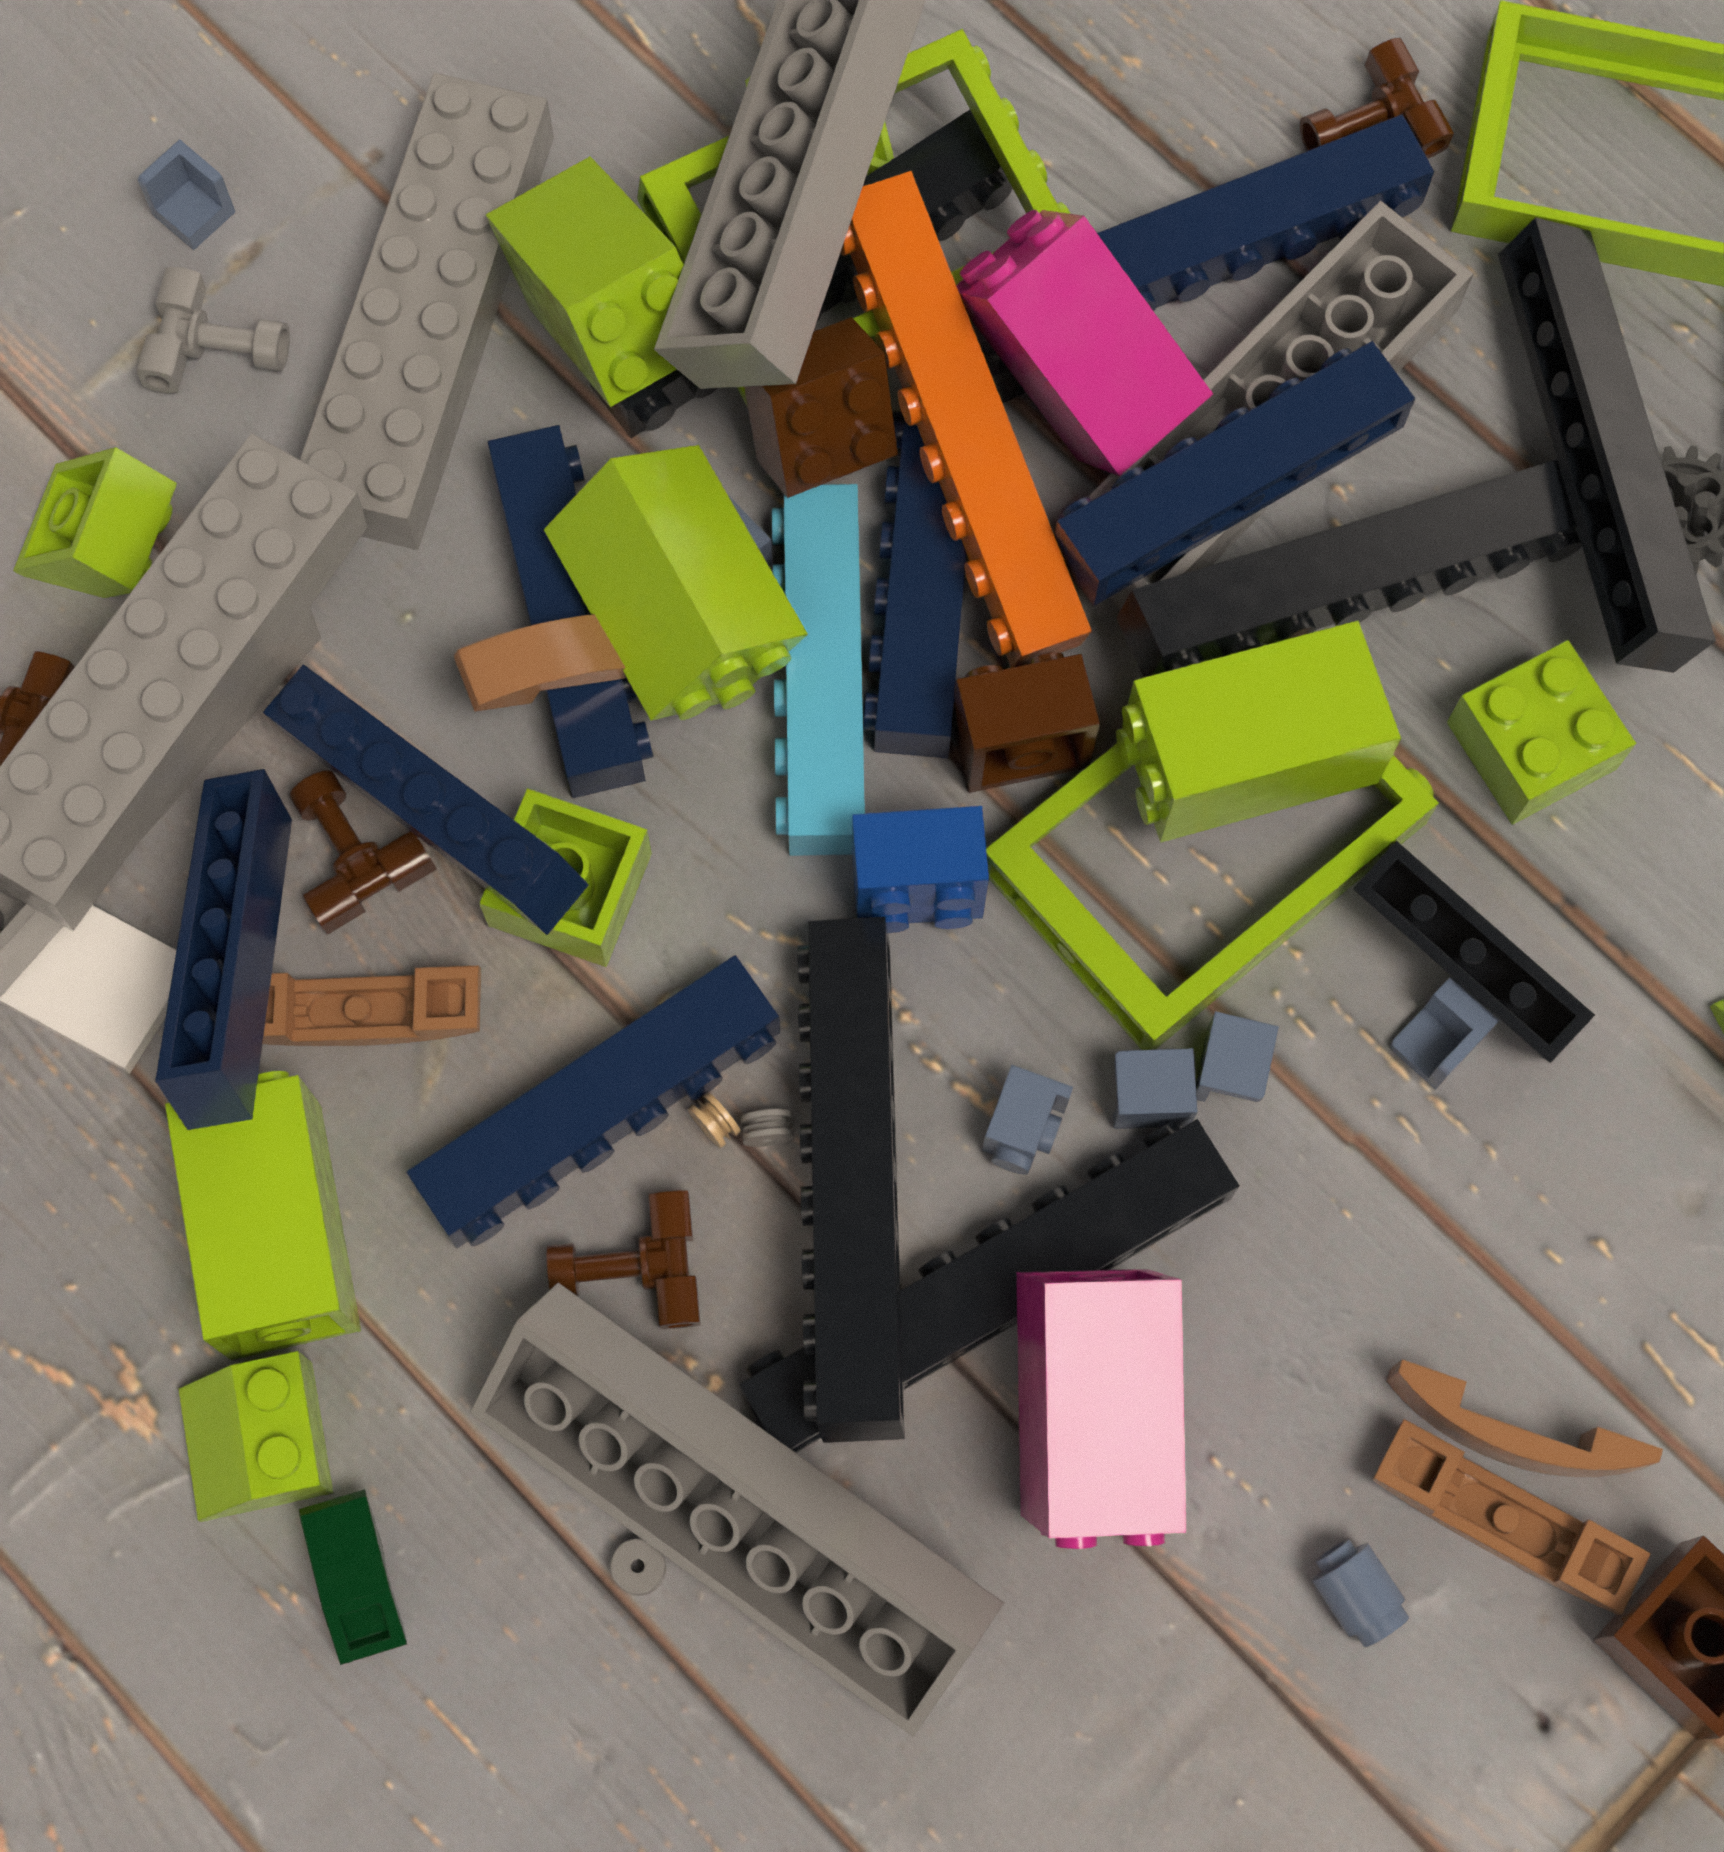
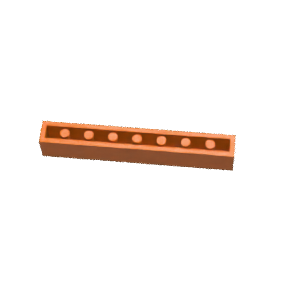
M912 171L863 186L840 253L843 256L851 255L858 275L853 277L857 299L864 312L873 311L880 332L875 334L876 344L885 353L886 368H895L902 389L897 392L901 412L909 426L917 424L925 446L920 447V458L926 476L931 483L939 481L947 504L942 505V514L947 530L954 541L962 540L969 561L965 562L964 569L969 587L976 598L984 596L992 619L987 621V630L993 648L999 656L1006 654L1010 666L1013 668L1027 665L1030 659L1044 653H1062L1081 646L1092 632Z

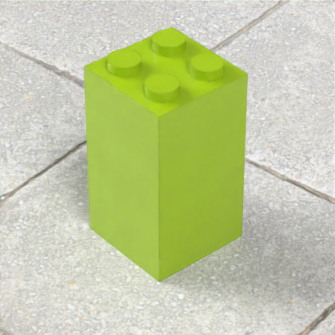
M591 156L486 214L531 312L610 407L677 370L658 354L654 348L683 269L681 258L673 243Z
M699 445L610 458L544 529L591 615L595 614L624 664L625 669L623 672L651 721L673 715H678L680 720H687L713 705L721 704L723 709H730L740 705L756 692L753 686L755 682L761 677L780 670L791 661L792 657L789 651L808 635Z
M1359 620L1134 680L1128 705L1122 707V729L1116 731V739L1122 761L1126 767L1135 766L1141 787L1135 790L1141 818L1145 825L1154 823L1160 843L1378 784L1401 740Z
M271 1071L258 1074L252 1120L187 1130L171 1104L166 1103L165 1108L203 1340L230 1360L360 1332L359 1314L322 1107L299 1075L289 1076V1073L286 1071Z

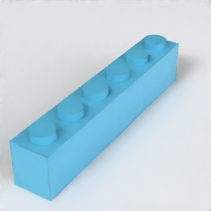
M830 484L817 486L789 498L784 494V508H772L773 545H785V564H773V574L808 633L803 640L789 651L792 659L786 665V679H774L775 717H787V738H775V775H788V797H776V835H789L790 856L852 855V814H865L858 484Z

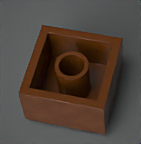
M852 317L813 332L796 384L744 387L757 461L787 498L898 455L885 353Z
M1059 652L1044 653L1030 659L1027 665L1003 670L999 665H986L969 671L964 678L956 679L952 728L968 793L1083 770L1090 765L1100 722L1082 653L1064 657Z
M1703 1535L1681 1542L1629 1599L1623 1614H1616L1593 1639L1606 1654L1696 1740L1718 1739L1724 1735V1554Z

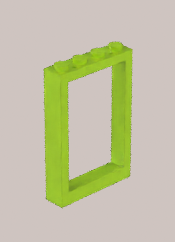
M1500 0L1487 35L1451 232L1509 244L1534 218H1540L1591 231L1600 262L1724 287L1723 242L1494 197L1519 60L1724 101V44Z
M963 28L907 54L895 93L949 69L1025 212L1037 210L1040 213L1042 210L1071 214L1064 203H1057L1046 184L1047 172L1041 157L1035 150L1027 149L1018 132L1019 120L1013 105L1005 97L1000 99L990 80L991 69L986 55L979 46L975 45L972 47ZM729 136L640 176L637 200L644 214L676 247L683 266L701 218V213L688 189L715 177ZM964 266L951 272L956 285L963 280L960 271ZM873 311L865 312L853 318L876 343L875 334L880 332ZM737 387L748 408L745 388Z
M1115 744L987 847L989 880L1139 1048L1141 1050H1156L1366 875L1396 841L1402 845L1426 825L1439 802L1433 797L1434 792L1427 779L1413 768L1406 769L1393 755L1379 783L1374 785L1394 805V808L1167 997L1031 848L1132 767L1124 765L1118 744Z

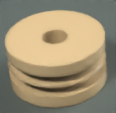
M707 1092L702 1096L704 1104L697 1100L700 1107L697 1108L692 1104L687 1110L704 1134L721 1149L726 1145L724 1137L731 1140L729 1133L736 1136L741 1130L722 1104L712 1094Z

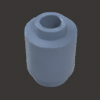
M1346 1539L1315 1560L1321 1571L1311 1581L1349 1637L1356 1635L1363 1647H1369L1379 1642L1408 1621L1409 1616L1401 1605L1405 1601L1404 1596L1368 1543L1355 1548L1351 1541Z

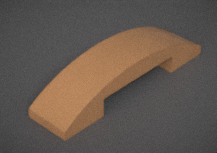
M595 614L564 618L519 628L458 649L454 655L474 712L531 704L539 692L543 690L627 678L623 672L625 666Z
M479 965L415 968L414 975L301 980H295L288 973H272L262 1044L285 1046L387 1045L430 1041L480 1032L481 968Z
M1403 1359L1390 1368L1386 1380L1396 1394L1417 1415L1441 1433L1481 1455L1524 1470L1567 1477H1604L1642 1470L1659 1463L1662 1456V1448L1601 1427H1595L1581 1434L1578 1447L1576 1448L1460 1407L1467 1381Z
M1405 1419L1402 1420L1372 1479L1373 1481L1432 1520L1504 1561L1591 1604L1617 1615L1623 1614L1651 1555L1650 1552L1589 1519L1582 1522L1464 1458L1465 1452Z

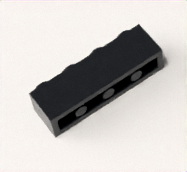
M1398 841L1388 849L1353 888L1354 891L1549 1063L1563 1051L1595 1016L1590 1009Z

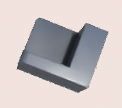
M180 139L138 177V183L152 215L192 250H195L236 212L222 175Z
M1450 976L1433 994L1424 1008L1393 1039L1390 1048L1436 1090L1499 1022V1019Z
M1215 1011L1207 1027L1197 1073V1100L1205 1102L1210 1091L1254 1102L1261 1101L1266 1091L1279 1026Z
M1193 1048L1126 1050L1116 1053L1114 1066L1117 1106L1113 1113L1114 1129L1160 1128L1172 1121H1176L1179 1127H1184L1193 1122L1198 1112Z

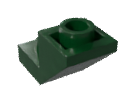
M363 1489L299 1509V1517L322 1610L340 1665L407 1645L404 1625L387 1574L383 1545L366 1490Z

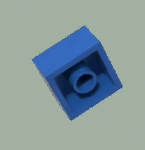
M982 806L852 814V867L856 918L886 917L888 933L904 931L909 928V923L934 922L937 928L958 929L971 925L973 919H982L989 883Z

